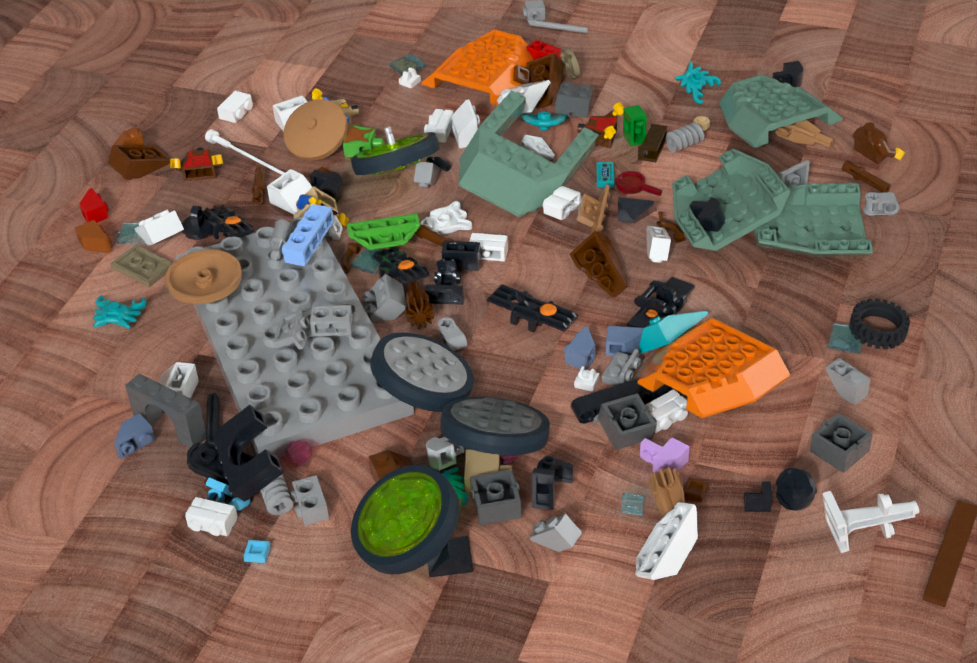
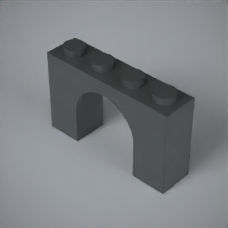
M141 374L135 376L125 385L134 416L140 413L152 425L163 415V410L174 423L180 443L191 447L198 442L202 443L206 439V429L198 402Z

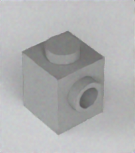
M542 0L524 2L525 8H522V13L528 23L530 19L545 20V6Z

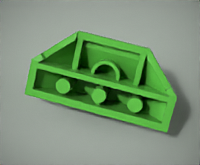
M417 213L347 224L349 237L369 250L406 245L420 227Z

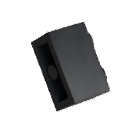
M444 240L441 251L442 259L445 261H450V259L456 261L457 270L479 271L481 263L480 242Z

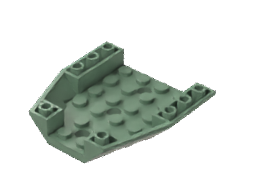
M762 74L733 82L719 101V106L728 128L753 148L769 143L768 131H774L783 126H790L796 122H803L809 118L818 117L827 125L843 121L840 115L802 88L792 87L788 83H781Z
M735 149L726 151L718 157L723 168L714 171L709 176L693 183L689 176L686 175L672 183L674 219L693 247L717 251L778 217L785 206L790 190L771 166ZM711 197L719 201L726 216V220L719 232L703 229L689 206L692 201L708 202Z
M812 183L789 187L790 194L781 215L754 230L755 245L760 247L785 250L790 253H800L811 257L869 256L873 254L871 239H866L859 206L861 197L859 183Z

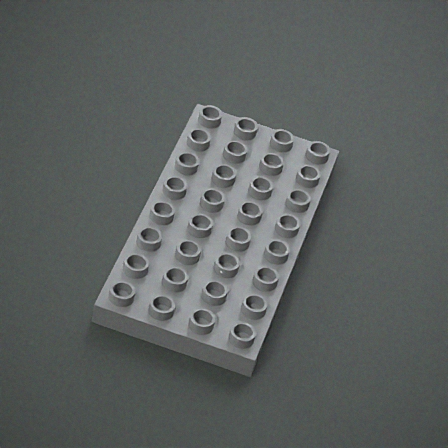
M297 217L290 222V234L294 232L298 222L303 217ZM262 227L256 233L239 238L227 237L221 243L205 248L192 247L186 253L176 256L177 260L191 252L211 249L227 252L233 255L240 263L242 280L234 292L221 300L207 304H193L238 411L240 412L248 405H251L263 413L268 428L251 440L257 455L267 449L278 458L414 414L413 406L389 394L374 378L370 368V361L373 351L380 341V337L325 237L306 266L285 263L282 252L281 258L278 261H271L270 254L273 248L270 242L274 230L273 227ZM351 305L353 317L351 335L312 336L310 325L303 349L299 350L294 343L279 348L273 344L282 316L301 310L310 320L312 306Z

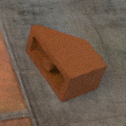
M131 128L123 131L113 145H144L141 129Z

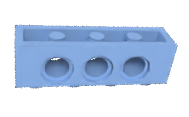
M315 204L310 206L302 220L298 222L294 232L290 234L286 244L282 246L285 263L306 266L334 222L332 207Z

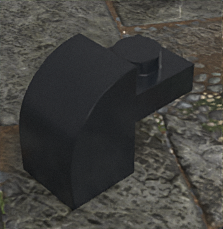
M799 61L783 63V71L774 72L772 78L781 83H788L795 88L800 87L802 84L803 66Z
M314 170L311 176V186L334 198L337 203L342 196L341 176L334 171L329 175Z
M713 197L708 202L692 201L689 206L703 229L719 232L726 220L719 201Z

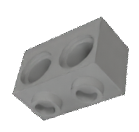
M351 305L312 306L310 318L312 336L351 335L353 323Z
M317 475L293 481V491H290L293 504L297 503L298 505L295 506L297 518H302L304 526L328 520L327 504Z

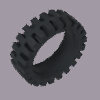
M868 299L867 302L863 300L853 308L849 329L851 334L855 335L854 338L856 340L860 339L862 344L867 342L868 347L875 345V349H880V346L883 349H888L889 346L892 349L895 346H900L906 339L910 325L909 316L906 315L907 312L901 310L902 307L899 305L895 307L893 302L888 304V300L883 299V302H880V299H875V301ZM869 316L882 317L894 323L897 329L892 331L875 330L867 326L861 319Z

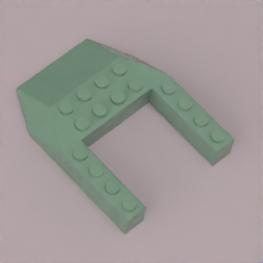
M511 90L479 126L461 155L458 186L517 217L526 215V213L537 211V208L542 207L544 200L553 195L556 189L567 185L595 149L599 134L584 127L554 164L502 137L505 131L522 113L526 97Z

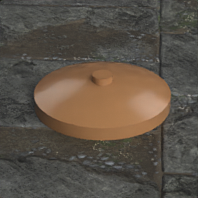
M318 99L306 102L289 116L284 127L285 144L290 152L299 159L315 161L326 158L333 154L345 140L348 131V121L342 109L332 101Z
M211 249L199 250L177 259L168 268L165 281L169 293L175 299L188 304H207L221 300L234 292L242 280V270L239 261L227 252Z

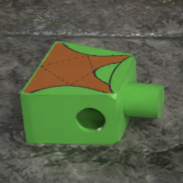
M350 125L343 142L345 157H353L364 150L383 144L384 138H376L374 129Z

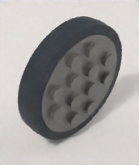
M466 397L450 401L443 407L440 429L447 439L467 449L497 455H522L536 452L545 447L549 437L550 422L541 411L520 402L495 397Z

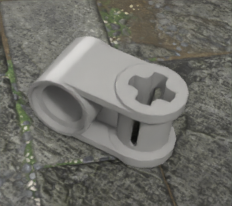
M869 192L865 195L866 204L863 207V213L866 215H894L900 209L897 198L892 192Z
M445 317L438 321V328L440 330L438 336L443 344L454 351L467 347L466 337L453 319Z

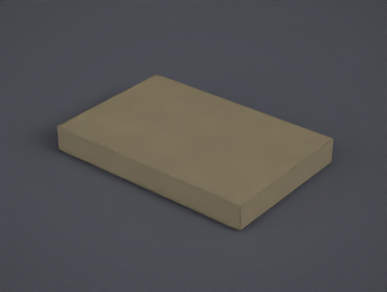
M135 245L110 264L112 269L150 287L166 275L168 268L173 263Z

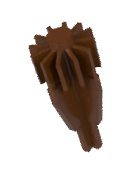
M418 281L409 283V289L406 294L408 307H405L407 322H410L411 327L416 323L417 329H419L421 323L426 328L425 321L432 324L431 318H435L432 303L429 304L428 294L422 287H419Z

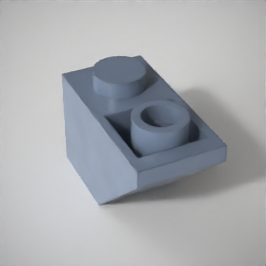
M586 326L576 333L572 342L567 344L564 349L565 363L581 369L583 366L584 370H587L595 361V343L589 328Z
M608 326L606 356H615L617 351L630 355L635 349L638 350L643 328Z
M140 413L122 422L114 442L118 458L122 459L155 441L152 426Z

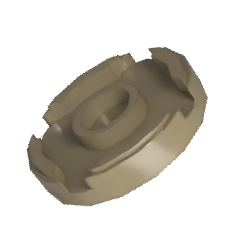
M569 48L563 49L560 57L565 71L568 70V76L571 79L579 78L580 68L574 53Z

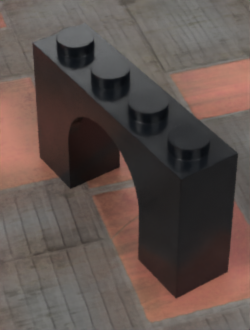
M248 405L212 433L215 441L214 446L219 453L218 459L223 465V474L229 484V492L233 497H238L244 502L284 473L279 458L267 449L243 465L240 464L241 454L245 446L268 428L263 413L251 405Z

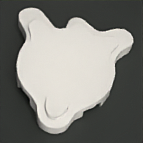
M454 201L447 207L431 211L430 216L420 222L421 225L424 224L429 229L440 234H450L457 230L472 229V222L466 220L467 213L461 210V203L459 201Z

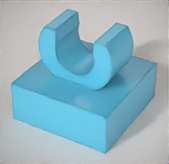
M208 478L206 486L212 489L208 491L207 498L213 500L214 496L218 494L216 502L223 503L225 500L224 494L232 497L228 485Z

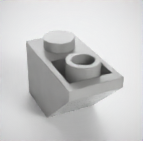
M841 358L826 367V372L836 391L845 400L856 405L868 396L869 377Z
M566 514L558 517L553 516L544 522L541 520L536 523L529 539L560 552L572 548L582 532Z

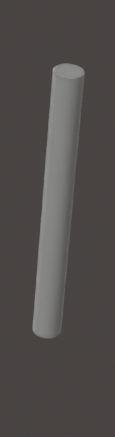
M529 20V26L587 34L589 31L588 27Z

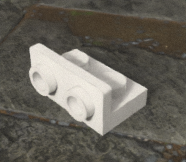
M524 135L523 140L520 142L519 146L544 159L552 161L555 156L542 137Z

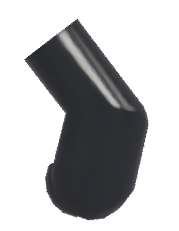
M429 156L426 159L427 163H434L446 172L451 169V165L441 157Z

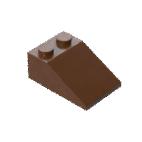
M112 145L108 164L121 174L124 179L132 180L141 178L170 164V158L155 145Z

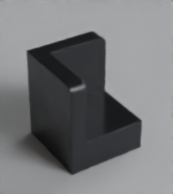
M762 481L761 493H744L745 512H771V481Z

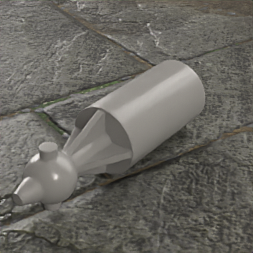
M278 220L275 223L270 242L273 248L270 257L273 262L281 258L282 246L289 239L291 224L286 220Z

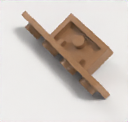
M608 184L605 185L599 194L598 200L586 194L581 198L576 220L592 227L590 235L594 231L601 233L603 229L601 224L606 216L604 212L608 206L606 202L610 196L608 192L610 185Z

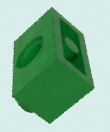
M640 105L623 108V136L630 147L642 144L646 137L647 115Z

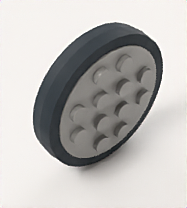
M401 332L386 335L376 345L370 361L371 372L383 389L398 400L427 411L442 412L443 407L448 402L469 397L474 384L471 368L458 353L437 340L419 334Z

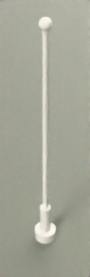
M213 129L207 131L205 135L206 141L212 144L217 142L226 148L230 147L281 175L284 174L283 171L231 145L229 141L219 137L217 131Z

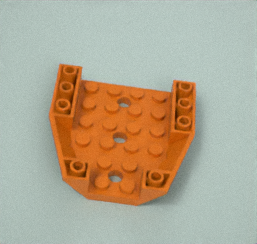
M494 29L477 40L471 41L467 45L455 50L421 82V85L436 88L442 81L452 82L490 93V104L498 106L497 99L503 90L522 85L513 81L514 67L519 65L527 69V62L534 59L527 51L526 47L528 44L521 36Z
M710 318L690 328L668 345L659 348L639 378L638 384L652 392L664 384L688 396L686 410L696 416L705 418L756 402L788 379L790 373L777 349L714 318Z

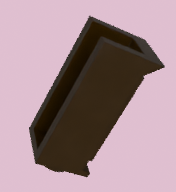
M651 124V128L642 145L638 146V160L657 162L666 143L667 126Z

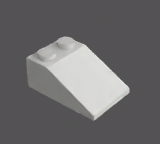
M550 81L527 83L505 89L501 92L497 102L500 104L512 90L526 97L522 113L532 112L549 86Z

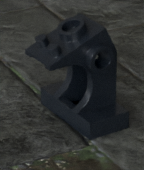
M444 259L437 260L438 272L434 273V283H437V285H426L425 292L429 297V304L463 305V286L457 285V283H461V272L457 270L456 261L450 259V261H445Z
M548 455L538 462L537 468H534L532 472V508L554 509L555 483H573L572 464Z

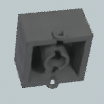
M572 82L561 83L557 94L555 113L566 114L569 117L587 118L591 107L593 88L584 84L574 85Z
M638 393L601 404L597 417L615 450L641 443L645 438L648 440L652 439L657 425L650 414V407L644 405Z
M837 413L829 421L824 420L821 427L812 434L810 452L844 473L870 451L872 433L842 414Z
M512 470L470 477L471 494L479 525L522 518L521 500L518 493L519 484L515 482Z

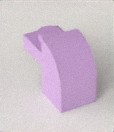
M645 438L640 443V458L653 464V472H658L661 468L667 469L668 467H670L671 471L675 468L679 471L689 461L690 446L671 438L661 447Z

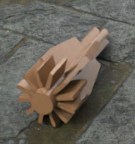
M807 120L777 128L775 131L777 136L797 144L814 146L815 143H818L828 148L834 145L833 138L820 134L821 130Z
M670 467L667 469L661 468L660 471L653 472L654 476H649L648 481L652 495H655L657 507L663 517L673 510L678 502L685 503L684 486L680 472H677L676 468L672 471Z

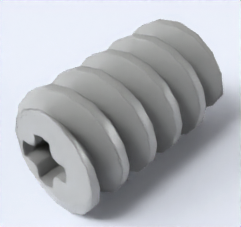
M691 123L690 125L675 129L666 135V144L672 153L704 141V132L697 123Z
M283 474L260 490L267 511L270 514L284 515L293 508L294 504Z

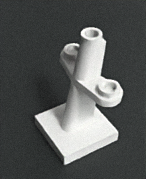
M832 492L822 493L825 519L841 553L849 551L848 535L853 530L880 525L884 537L888 539L895 535L891 522L914 518L915 514L919 513L915 500L892 504L890 496L883 493L878 494V506L840 511Z

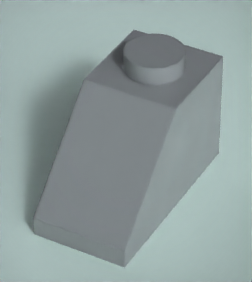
M417 161L414 182L419 184L418 187L421 188L434 186L441 168L434 163Z

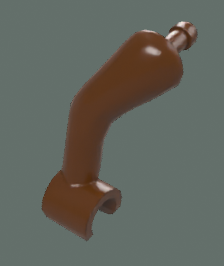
M662 211L658 212L660 221L656 222L657 225L673 231L676 243L686 241L683 236L684 232L676 224L663 220Z
M349 243L347 251L341 258V268L344 273H348L352 269L349 263L352 253L359 254L360 247H358L357 243Z

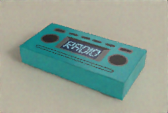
M596 162L597 188H604L606 184L610 185L609 188H613L614 162Z

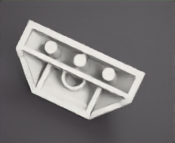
M678 502L673 510L669 511L657 522L636 557L635 574L637 577L655 580L677 575L698 539L697 511L694 504Z

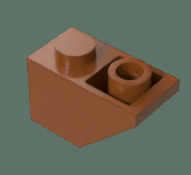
M95 220L75 227L78 241L85 250L111 252V238L108 234H105L103 227L98 225Z

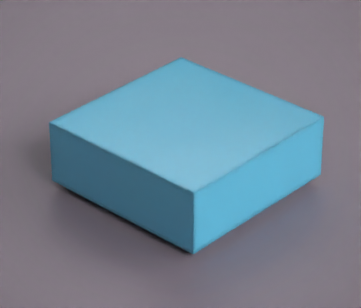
M248 540L243 556L244 562L266 563L271 547L270 541Z

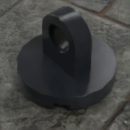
M192 206L190 216L182 222L184 228L182 233L189 239L201 240L209 235L206 229L208 218L203 214L201 206Z
M798 467L788 468L781 472L776 480V497L785 509L799 511L811 505L817 489L812 476L806 470Z

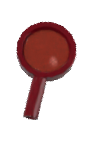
M626 171L619 174L616 178V188L622 193L636 194L645 191L657 196L662 194L661 189L645 184V177L639 172Z

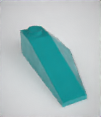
M701 311L669 315L660 318V316L649 320L650 324L643 328L638 348L639 354L668 345L707 316L708 312Z

